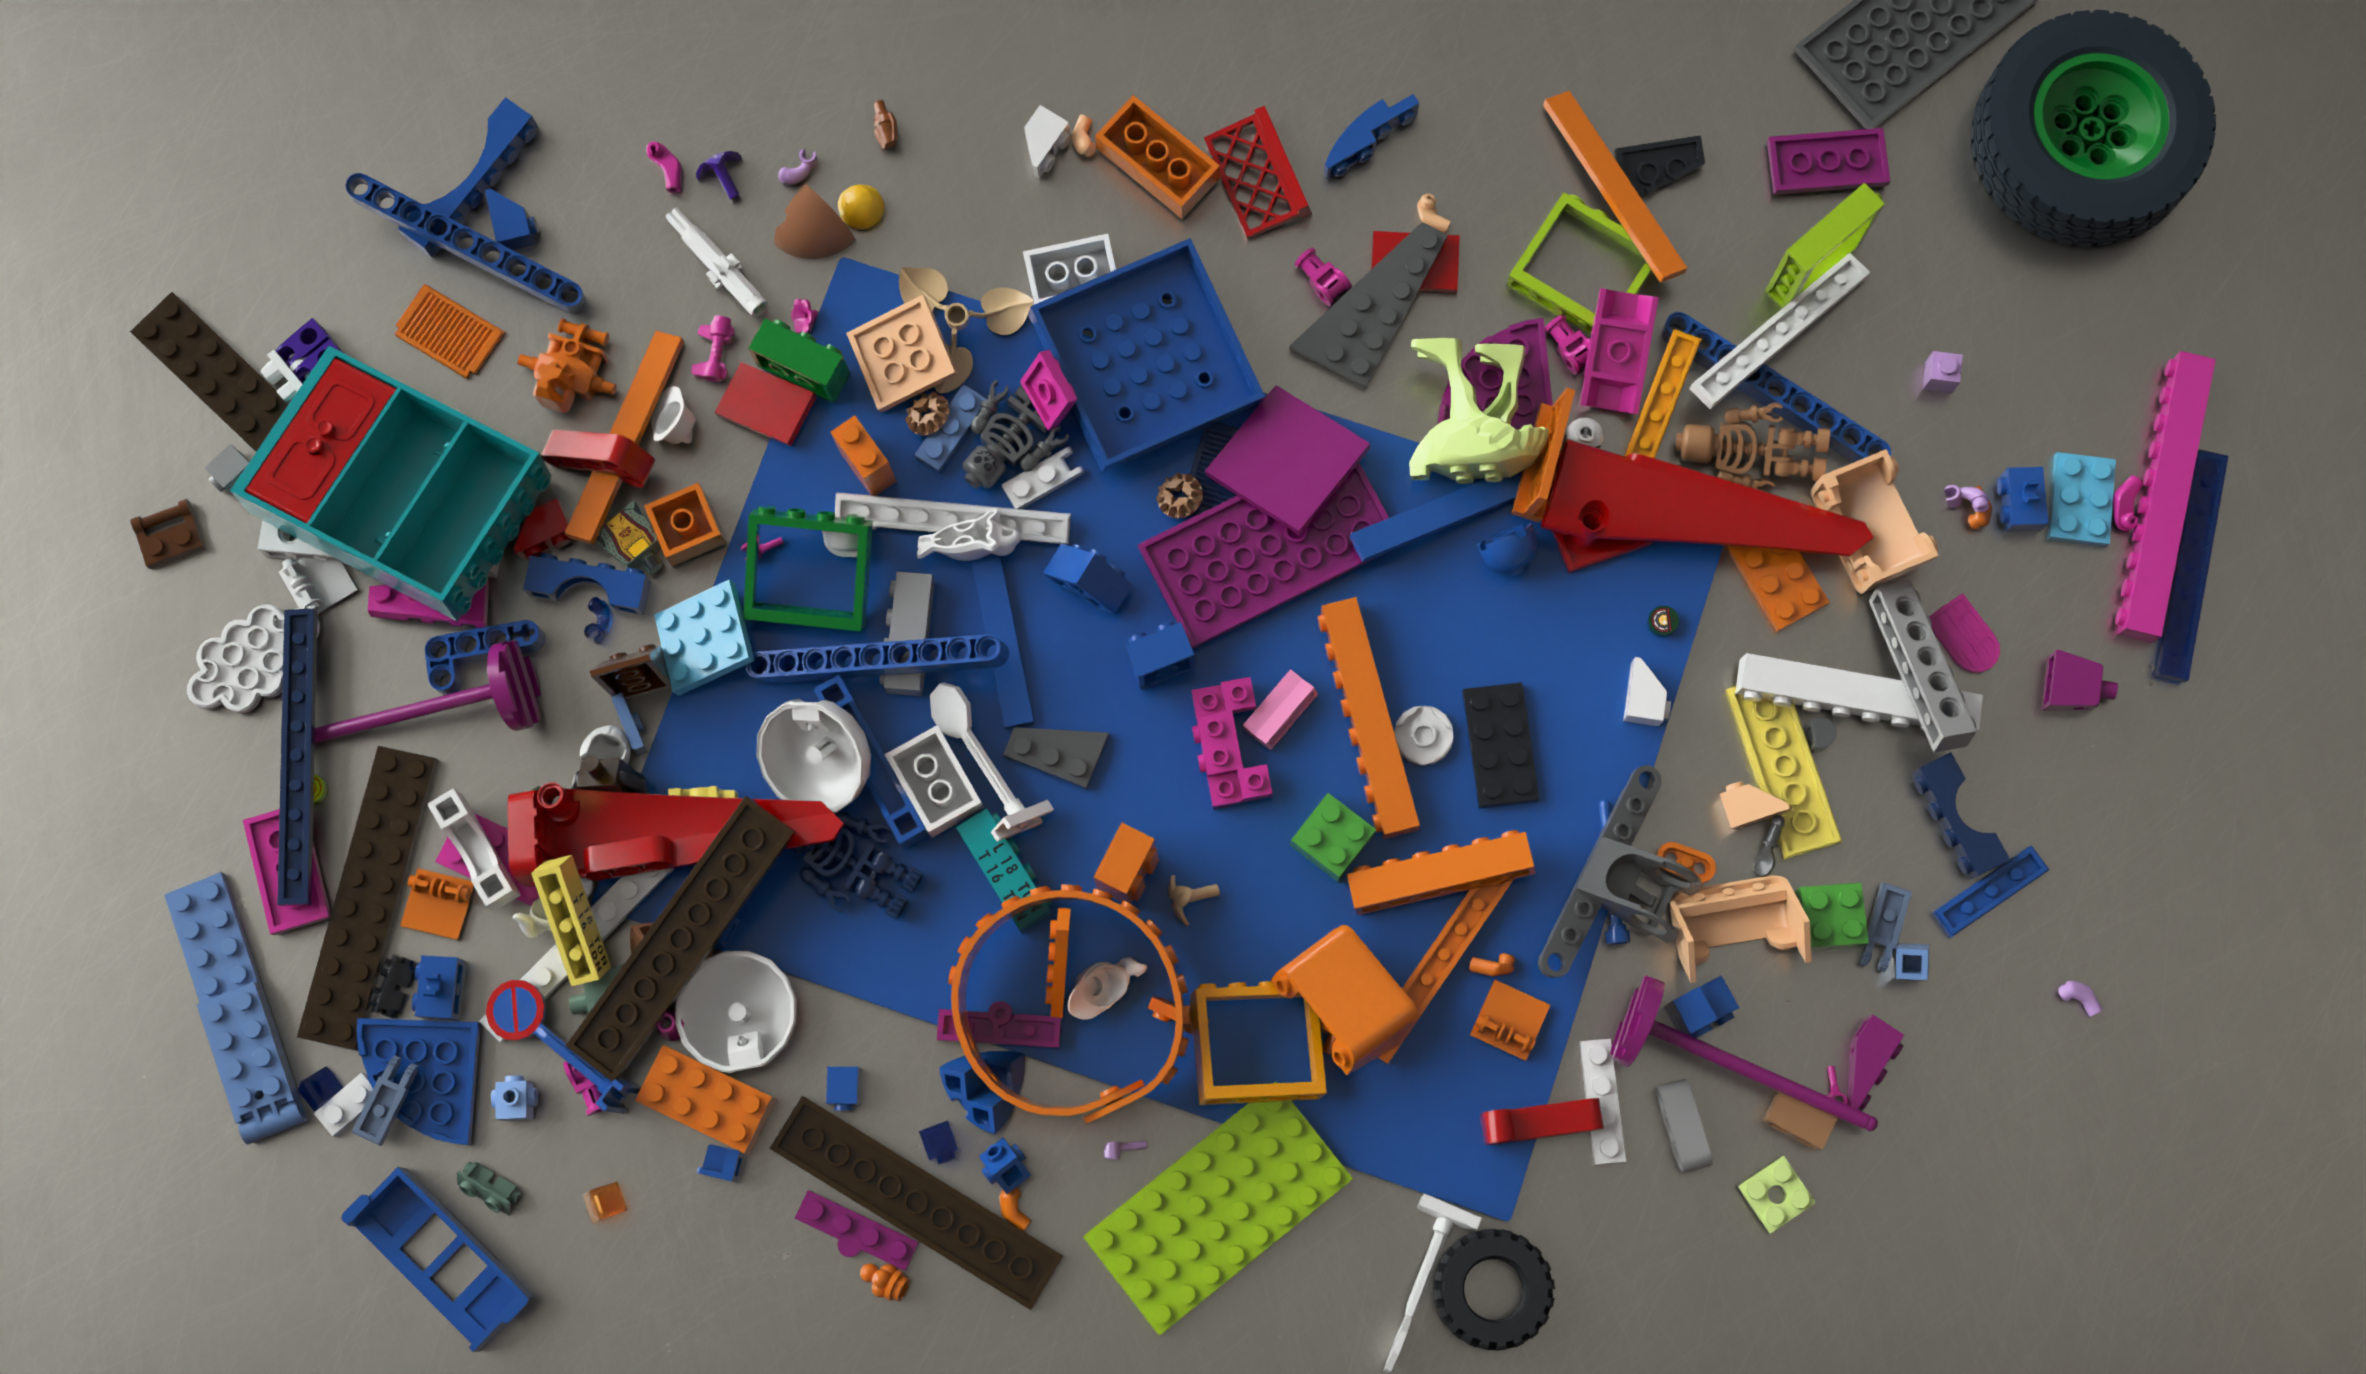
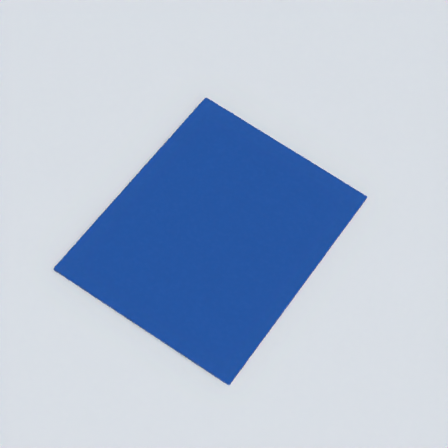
M845 257L838 261L810 335L817 340L816 343L824 347L830 344L842 351L850 371V376L835 403L819 396L816 397L791 447L771 438L768 442L713 585L714 587L727 580L734 582L742 613L744 612L745 558L747 557V551L743 552L741 547L747 543L749 514L754 509H758V506L768 507L770 505L775 506L776 511L788 512L790 508H799L806 510V514L817 515L819 511L835 513L836 493L870 495L839 452L830 433L854 415L888 460L897 481L876 496L1014 509L1001 484L1024 472L1020 467V462L1012 467L1004 461L1006 471L989 489L981 486L976 489L964 479L966 473L962 468L963 462L977 446H985L981 443V434L974 433L972 429L969 430L941 473L915 458V453L928 435L920 436L909 429L905 418L908 416L906 409L914 405L913 399H921L923 393L930 395L933 391L937 393L935 387L884 412L877 410L846 333L904 304L899 289L898 274ZM948 291L947 297L939 302L942 305L948 306L953 303H960L968 311L984 313L981 301ZM935 307L933 310L934 317L945 343L951 346L952 329L946 322L945 311ZM1028 316L1023 326L1011 335H999L992 332L987 326V318L971 317L969 318L968 325L957 332L956 348L963 347L968 349L973 359L972 371L963 384L988 399L990 386L993 381L998 380V386L994 388L995 396L998 393L1004 392L1005 386L1008 385V395L996 406L998 408L996 414L1004 413L1017 418L1020 414L1008 406L1007 399L1011 395L1017 399L1015 392L1021 385L1020 380L1039 352L1045 351ZM1082 334L1083 337L1086 339L1092 338L1090 336ZM1206 375L1199 376L1201 383L1206 384L1209 382ZM962 385L949 393L937 394L942 395L950 404ZM1033 405L1030 408L1033 412L1036 410ZM1259 405L1220 421V423L1240 428ZM1071 408L1059 424L1061 432L1055 434V440L1064 439L1066 434H1069V440L1064 446L1053 449L1049 457L1070 447L1073 453L1064 459L1071 471L1082 466L1085 472L1076 479L1023 508V510L1071 514L1069 544L1065 545L1073 547L1074 544H1078L1089 552L1091 549L1099 551L1106 556L1105 562L1108 565H1114L1126 573L1124 578L1133 586L1114 615L1098 610L1081 595L1062 589L1043 574L1061 544L1020 540L1012 553L1001 556L1034 719V724L1019 726L1018 728L1109 733L1088 788H1081L1003 756L1014 728H1004L993 668L927 672L924 677L922 697L887 694L884 685L880 684V676L845 678L842 680L884 754L936 726L931 717L930 694L940 683L944 682L961 688L971 704V731L1015 798H1019L1025 808L1046 800L1054 808L1051 813L1040 817L1043 821L1040 825L1011 836L1021 851L1017 858L1022 866L1028 863L1037 877L1032 881L1036 888L1048 886L1051 891L1061 890V885H1079L1082 887V892L1092 894L1093 889H1097L1093 877L1121 823L1154 838L1156 849H1158L1159 862L1152 875L1147 873L1143 879L1146 887L1139 901L1133 900L1131 905L1140 910L1139 918L1144 922L1151 919L1163 932L1159 938L1165 947L1172 945L1179 960L1174 965L1178 975L1184 974L1188 992L1183 993L1185 1006L1189 1005L1191 1007L1190 995L1201 984L1213 983L1216 984L1217 988L1228 987V984L1245 982L1247 987L1258 986L1260 982L1271 981L1278 970L1341 925H1347L1355 931L1397 984L1403 988L1469 890L1357 915L1347 874L1353 873V869L1359 866L1369 865L1371 868L1382 866V863L1389 859L1399 858L1400 861L1412 859V855L1419 852L1428 851L1430 854L1442 852V848L1448 845L1458 844L1460 847L1471 845V842L1478 838L1488 837L1489 840L1501 838L1503 833L1512 830H1518L1519 833L1526 832L1536 874L1513 880L1389 1063L1385 1064L1376 1058L1346 1075L1340 1066L1336 1065L1333 1061L1332 1056L1323 1052L1327 1094L1317 1100L1292 1101L1343 1166L1502 1221H1509L1512 1218L1536 1139L1485 1146L1480 1114L1493 1110L1518 1109L1548 1104L1608 911L1600 907L1569 971L1564 976L1559 978L1545 977L1538 968V957L1546 945L1547 939L1601 834L1599 802L1603 799L1609 800L1612 811L1633 770L1644 765L1652 767L1655 765L1669 717L1664 719L1659 727L1623 721L1631 663L1635 657L1642 658L1666 689V701H1671V714L1723 545L1653 541L1649 546L1568 574L1552 531L1541 528L1542 520L1535 522L1511 514L1515 502L1512 501L1390 551L1193 649L1195 668L1140 689L1127 659L1125 644L1129 643V638L1134 635L1146 633L1147 636L1157 632V627L1164 623H1177L1137 545L1194 517V515H1189L1184 518H1172L1165 515L1161 511L1156 497H1158L1159 493L1158 486L1163 485L1166 477L1175 476L1177 472L1180 474H1190L1204 429L1102 473ZM928 409L927 412H922L921 415L924 417L925 414H930L932 411ZM1127 410L1119 411V415L1122 418L1130 417ZM1319 411L1370 443L1369 451L1359 463L1389 518L1484 480L1474 479L1473 483L1460 484L1456 480H1452L1434 471L1430 473V480H1412L1409 462L1420 443ZM1000 423L1001 425L1007 428L1011 426L1009 424ZM1032 423L1026 426L1033 437L1032 451L1037 448V443L1040 441L1044 442L1050 436L1052 429L1043 433ZM1020 433L1018 437L1022 440L1023 445L1026 446L1027 440L1022 433ZM1012 442V447L1015 449L1016 453H1018V448ZM1043 457V458H1042L1039 462H1037V463H1040V462L1044 461V460L1047 459V458ZM1182 488L1179 492H1171L1176 498L1175 501L1182 497L1184 493ZM1528 523H1531L1536 534L1538 548L1534 559L1526 564L1527 570L1514 576H1510L1509 571L1499 573L1491 570L1484 563L1477 543L1485 539L1487 544L1493 541L1492 534L1520 524H1523L1524 528H1526ZM760 524L759 545L780 537L784 544L762 553L758 561L756 602L854 611L857 557H841L830 552L825 546L821 530ZM876 527V529H872L867 619L863 630L852 631L744 619L752 652L884 642V638H889L890 627L886 626L887 610L893 608L894 598H890L889 589L891 580H896V572L933 575L935 585L929 639L986 634L971 561L952 559L938 552H933L921 559L917 558L919 537L936 532ZM1357 597L1393 730H1395L1398 719L1407 710L1416 706H1430L1437 708L1448 717L1453 727L1454 737L1450 751L1442 760L1435 764L1420 766L1408 762L1401 756L1420 824L1419 829L1383 839L1381 832H1375L1374 837L1339 882H1337L1291 847L1290 842L1327 793L1331 794L1374 827L1372 815L1376 814L1374 804H1368L1364 792V786H1367L1368 782L1365 774L1360 775L1356 758L1360 757L1358 746H1352L1348 729L1352 728L1350 717L1344 718L1340 701L1345 700L1342 688L1336 689L1332 672L1337 671L1334 660H1328L1325 650V644L1329 643L1327 633H1321L1317 616L1321 615L1322 605ZM1658 606L1671 607L1679 617L1678 627L1671 635L1666 637L1656 636L1648 627V617L1652 610ZM967 647L959 651L958 659L966 656L968 652ZM938 649L931 652L930 661L938 657ZM989 649L987 651V657H990ZM881 653L873 658L872 665L879 663ZM852 656L846 658L844 668L851 664ZM824 658L817 661L816 670L822 667ZM795 660L789 663L788 672L795 667ZM767 662L760 667V674L767 669ZM744 665L680 696L672 692L641 771L647 780L650 794L669 795L668 789L717 786L722 790H735L738 792L739 798L748 796L751 799L781 800L763 778L756 756L757 734L766 716L785 702L793 699H800L804 702H819L813 689L828 680L765 684L750 676ZM1291 669L1312 685L1317 691L1318 696L1271 751L1243 730V724L1255 710L1233 714L1243 768L1267 764L1272 797L1213 809L1206 772L1200 773L1197 755L1203 754L1201 743L1195 744L1192 726L1197 725L1191 690L1221 685V682L1250 677L1257 709ZM1522 682L1539 800L1536 802L1478 808L1462 690ZM944 735L982 802L984 809L987 808L991 815L996 812L1001 820L1008 816L1004 810L1005 805L962 738L958 739ZM1641 773L1639 777L1640 785L1647 789L1650 777L1648 774ZM866 783L859 796L840 810L850 814V817L859 820L865 818L868 819L867 823L874 825L883 824L890 828ZM974 815L933 838L928 835L905 849L901 847L892 830L889 833L884 829L878 832L873 831L877 834V838L885 839L887 843L879 844L865 834L859 836L855 834L856 831L845 828L851 832L855 839L853 854L855 859L858 858L859 860L868 844H871L875 847V851L870 857L869 862L872 861L876 852L882 851L892 857L891 861L897 865L903 864L907 866L906 870L909 872L914 867L924 873L919 885L912 894L901 888L903 883L901 880L896 882L892 879L893 876L886 872L884 876L877 874L874 881L879 883L877 888L883 892L888 890L891 892L890 896L892 897L899 893L908 899L903 912L897 920L886 914L887 907L880 908L877 906L876 901L870 898L866 900L854 893L860 881L859 878L851 891L844 888L846 881L853 871L847 867L833 878H825L818 874L824 881L829 880L832 883L831 887L837 892H842L849 897L851 903H847L845 898L838 899L834 897L836 907L843 911V913L837 912L831 906L830 901L824 896L820 898L816 894L817 890L810 884L807 885L800 878V870L806 866L810 867L804 861L807 851L796 854L789 849H784L773 869L768 871L737 914L741 923L726 948L716 943L714 949L723 952H753L772 960L786 974L938 1026L939 1009L952 1010V985L948 984L951 966L957 965L961 955L957 952L959 946L966 936L972 937L978 929L976 923L987 913L994 915L1003 909L1000 898L956 829V826ZM843 836L841 849L847 852L849 840L846 836ZM837 837L834 841L831 842V844H834V846L836 844ZM826 854L823 855V857H822L819 861H817L816 863H817V864L821 863V862L824 861L828 856H826ZM837 860L833 861L829 867L823 870H832L839 865V862ZM696 864L676 867L627 919L642 924L654 923ZM865 866L861 873L869 877L872 870ZM1172 875H1176V886L1197 889L1217 884L1219 887V896L1191 902L1183 907L1184 916L1190 924L1188 926L1184 925L1176 917L1172 909L1173 900L1169 899L1168 894L1169 881ZM621 877L599 880L592 898V905ZM1112 898L1113 902L1121 905L1122 902ZM1059 900L1052 901L1053 904L1048 906L1052 913L1051 915L1022 933L1013 919L1010 918L989 936L975 957L970 970L966 991L967 1011L988 1012L992 1003L1004 1001L1010 1005L1013 1014L1051 1016V1004H1045L1046 988L1053 985V983H1047L1048 964H1054V961H1048L1049 943L1056 940L1049 939L1051 920H1057L1058 908L1071 909L1060 1047L992 1045L1009 1051L1024 1053V1056L1111 1086L1117 1085L1120 1089L1141 1079L1145 1086H1147L1158 1075L1170 1055L1175 1036L1176 1021L1170 1019L1169 1023L1153 1017L1154 1011L1148 1009V1006L1154 995L1175 1003L1166 967L1158 950L1134 922L1119 912L1096 903ZM1502 953L1515 957L1513 965L1515 969L1511 974L1491 977L1470 972L1469 969L1473 957L1499 962V955ZM1551 954L1548 957V966L1553 971H1558L1561 966L1560 957L1558 958L1557 955ZM1127 957L1147 965L1146 971L1140 976H1130L1125 995L1115 1002L1112 1007L1096 1017L1082 1020L1072 1016L1068 1011V1000L1075 987V980L1082 971L1098 962L1116 964L1121 959ZM1494 979L1550 1005L1535 1039L1534 1047L1526 1061L1470 1036ZM1303 997L1206 1001L1207 1018L1210 1019L1208 1030L1213 1086L1273 1084L1275 1081L1277 1083L1312 1082ZM1185 1031L1184 1037L1189 1038V1043L1185 1056H1179L1176 1061L1175 1067L1179 1069L1168 1085L1162 1082L1143 1097L1223 1124L1248 1103L1199 1105L1193 1034ZM1321 1032L1322 1047L1328 1037L1323 1032ZM1141 1087V1088H1139V1089H1136V1090L1132 1091L1131 1093H1135V1092L1139 1091L1140 1089H1142L1143 1087Z

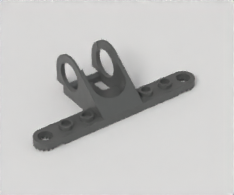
M1644 765L1633 770L1632 774H1630L1625 788L1622 790L1547 939L1546 945L1538 957V968L1545 977L1559 978L1569 971L1600 907L1647 936L1654 935L1664 942L1677 939L1680 933L1679 928L1672 926L1662 916L1676 888L1687 895H1692L1700 892L1703 883L1694 872L1683 865L1631 846L1661 787V775L1654 767ZM1641 773L1648 774L1651 777V788L1645 789L1640 785L1639 777ZM1658 867L1667 868L1680 874L1689 883L1671 878ZM1641 871L1666 886L1654 913L1644 910L1642 905L1628 901L1630 896L1646 906L1653 907L1657 900L1656 896L1649 894L1636 885ZM1635 914L1650 918L1649 923L1643 922ZM1658 924L1663 926L1666 930L1657 928ZM1551 954L1557 955L1558 958L1560 957L1561 966L1558 971H1553L1548 966V957Z

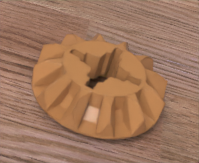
M934 391L930 395L923 393L921 399H913L914 405L906 409L908 416L905 418L909 429L917 435L926 436L933 434L946 423L950 413L949 403L942 395L940 396ZM928 409L932 411L930 414H925L924 417L921 415L922 412H927Z
M1177 472L1175 476L1166 477L1163 485L1158 486L1159 493L1156 500L1165 515L1172 518H1184L1198 509L1203 498V490L1199 481L1189 473L1180 474ZM1182 488V491L1188 498L1179 497L1175 501L1176 498L1171 492H1179Z

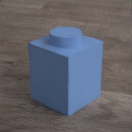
M1898 943L1896 948V979L1928 980L1929 944Z

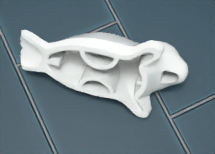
M993 508L978 519L954 523L934 534L920 536L918 539L917 558H924L933 552H938L960 561L976 560L989 554L1005 556L1012 553L1020 542L1021 537L1017 530L998 523L1000 512Z

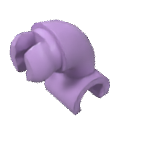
M801 149L799 152L801 166L791 169L787 167L781 168L778 175L779 181L787 183V185H794L804 180L811 168H814L818 163L816 152H813L811 159L805 160L806 151Z
M1948 485L1944 489L1946 496L1950 497L1946 499V502L1951 508L1960 506L1963 498L1970 500L1976 512H1984L1989 508V498L1981 489L1975 487L1959 488L1956 485Z

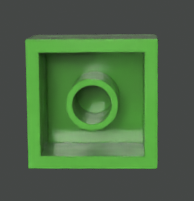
M1327 793L1291 839L1290 846L1339 882L1374 837L1376 829L1331 794Z
M1862 883L1800 887L1794 891L1810 920L1811 951L1861 948L1869 943Z

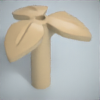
M1172 875L1168 886L1169 899L1173 900L1172 909L1176 917L1184 925L1188 926L1190 924L1184 916L1183 907L1191 902L1219 896V887L1217 884L1197 889L1176 886V875Z

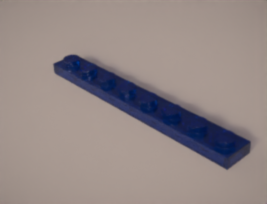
M2201 449L2197 453L2155 676L2184 683L2189 680L2229 456Z

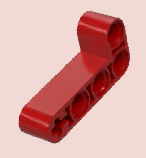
M553 430L541 454L543 461L552 466L566 469L612 472L624 482L639 488L644 487L655 463V458L631 439L622 435Z
M1599 1098L1518 1109H1500L1480 1114L1485 1146L1604 1129Z

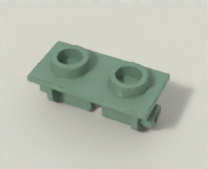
M469 1161L465 1165L463 1173L457 1172V1185H459V1189L469 1197L477 1196L485 1201V1205L490 1210L496 1213L502 1211L508 1216L511 1214L510 1201L516 1203L521 1196V1192L518 1191L516 1185L500 1176L493 1185L489 1182L494 1177V1172L478 1162L473 1164Z

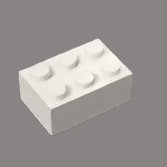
M1108 234L1023 251L1034 305L1116 270Z
M938 725L885 754L932 838L984 809L982 802Z

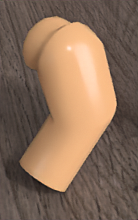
M1080 115L1071 134V142L1079 154L1091 157L1096 151V144L1091 142L1087 133L1093 121L1085 115Z
M1424 194L1417 205L1421 222L1446 234L1451 221L1437 214L1436 198L1431 194Z

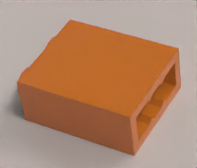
M855 415L830 432L839 452L871 496L878 495L897 482L888 460Z

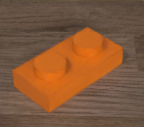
M1154 995L1148 1006V1009L1154 1011L1152 1016L1169 1023L1170 1019L1176 1021L1175 1003ZM1192 1014L1191 1024H1185V1031L1193 1034Z

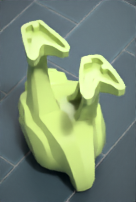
M1457 338L1413 339L1411 341V348L1418 351L1417 358L1440 363L1447 368L1451 386L1450 419L1439 423L1431 429L1417 446L1409 462L1411 479L1430 480V473L1434 471L1452 480H1456L1460 484L1473 483L1474 479L1484 478L1488 482H1500L1503 480V477H1511L1531 466L1547 442L1549 429L1542 426L1533 427L1531 424L1524 425L1521 429H1515L1511 426V419L1518 409L1517 387L1524 365L1526 347L1524 345L1487 343L1475 345V353L1481 356V363L1501 368L1504 371L1503 382L1498 396L1482 412L1477 406L1476 390L1464 376L1461 367L1462 341Z

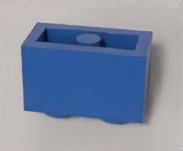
M2043 466L2007 468L1997 479V493L2002 495L2003 505L1999 510L2000 522L2004 523L2005 532L2041 531L2049 524Z
M421 955V962L417 963L415 969L418 990L412 998V1010L415 1011V1017L431 1020L459 1021L465 960L458 957Z

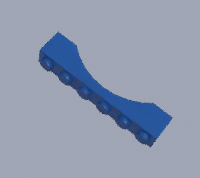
M505 97L488 118L485 147L470 175L447 195L424 205L463 224L470 210L476 208L481 203L485 190L490 186H494L499 181L501 173L506 166L512 164L517 159L519 151L524 144L530 142L535 137L538 125L533 116ZM412 211L406 220L415 222L420 218L421 213ZM442 224L435 226L433 234L437 236L443 235L447 231V226ZM400 226L397 228L406 240L430 257H433L436 252H440L443 249Z
M837 675L815 687L813 691L819 701L827 700L834 702L851 714L864 731L871 753L870 776L866 784L901 847L905 849L930 835L841 676Z

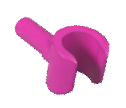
M782 538L760 544L758 561L762 553L784 544ZM747 543L741 547L743 552L747 551Z
M1828 1066L1830 1093L1827 1096L1833 1099L1836 1096H1840L1841 1102L1848 1105L1847 1097L1840 1093L1835 1066Z

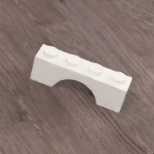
M453 788L429 802L427 805L440 828L449 837L463 858L470 872L471 882L485 906L496 911L521 896L464 795Z

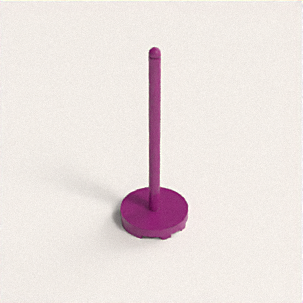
M517 640L496 643L490 647L488 652L487 672L489 684L316 727L315 743L489 699L494 700L501 718L510 729L514 731L528 729L541 719L536 697L541 696L538 677L530 657H523Z
M1645 975L1642 978L1639 989H1635L1624 1021L1619 1023L1610 1050V1054L1613 1055L1612 1059L1615 1062L1626 1067L1631 1066L1649 1034L1860 1128H1865L1867 1131H1874L1877 1128L1878 1120L1874 1116H1870L1863 1111L1656 1021L1655 1018L1664 994L1665 982Z

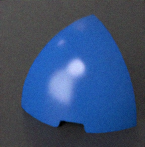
M1013 1051L979 1052L987 1066L1001 1082L1014 1092L1020 1094L1024 1076V1053ZM965 1056L951 1060L939 1067L942 1083L950 1100L959 1101L967 1111L965 1118L980 1129L996 1134L1009 1119L1015 1105L1003 1100L990 1090L975 1073Z

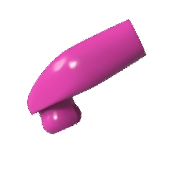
M656 141L650 142L646 147L647 156L664 170L666 190L670 193L680 192L682 182L681 163L663 144Z
M2134 475L2130 476L2113 494V517L2117 528L2122 531L2133 529L2138 524V517H2134L2133 504L2143 483Z

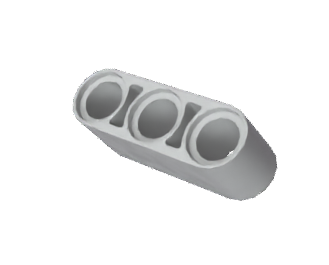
M1682 1079L1657 1086V1098L1681 1173L1712 1166L1711 1151L1688 1080Z

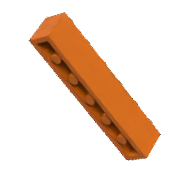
M1512 830L1503 833L1501 838L1493 840L1483 837L1475 839L1471 842V845L1460 847L1458 844L1445 846L1442 848V852L1430 854V852L1424 851L1412 855V859L1404 861L1394 858L1386 860L1382 863V866L1371 868L1369 865L1356 867L1353 869V873L1347 874L1354 909L1357 915H1362L1536 874L1526 832L1519 833L1518 830Z

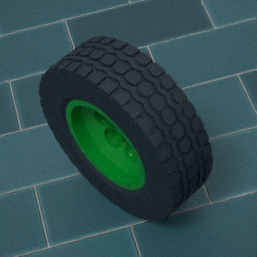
M2090 10L2076 11L2072 15L2067 13L2055 17L2054 20L2051 18L2034 27L2018 39L2008 49L2007 53L2004 54L1985 84L1974 110L1973 126L1971 128L1973 159L1977 161L1975 167L1979 177L1983 178L1982 184L1988 194L1993 195L1992 200L2001 210L2004 208L2005 214L2015 223L2017 221L2020 222V226L2031 233L2035 231L2038 233L2037 236L2047 240L2055 239L2056 243L2065 245L2075 243V246L2090 247L2092 244H2094V247L2106 246L2112 242L2116 244L2127 241L2148 231L2167 217L2202 175L2210 158L2216 134L2214 132L2216 130V114H2213L2215 112L2213 96H2210V86L2207 79H2203L2204 73L2197 62H2193V56L2185 47L2181 48L2179 46L2180 42L2170 34L2167 36L2164 34L2163 29L2154 24H2147L2146 20L2136 16L2131 18L2128 17L2129 14L2116 11L2112 14L2108 10H2094L2092 13H2090ZM2076 105L2083 106L2085 111L2079 110ZM2104 113L2110 114L2113 120L2106 118ZM2055 122L2061 123L2065 129L2058 128ZM2111 139L2117 140L2121 146L2114 145ZM2063 149L2071 151L2073 156L2066 155ZM2090 157L2097 158L2101 164H2095Z

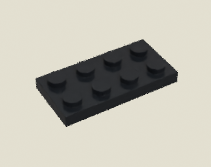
M1522 682L1463 689L1462 696L1478 808L1538 801L1539 794Z

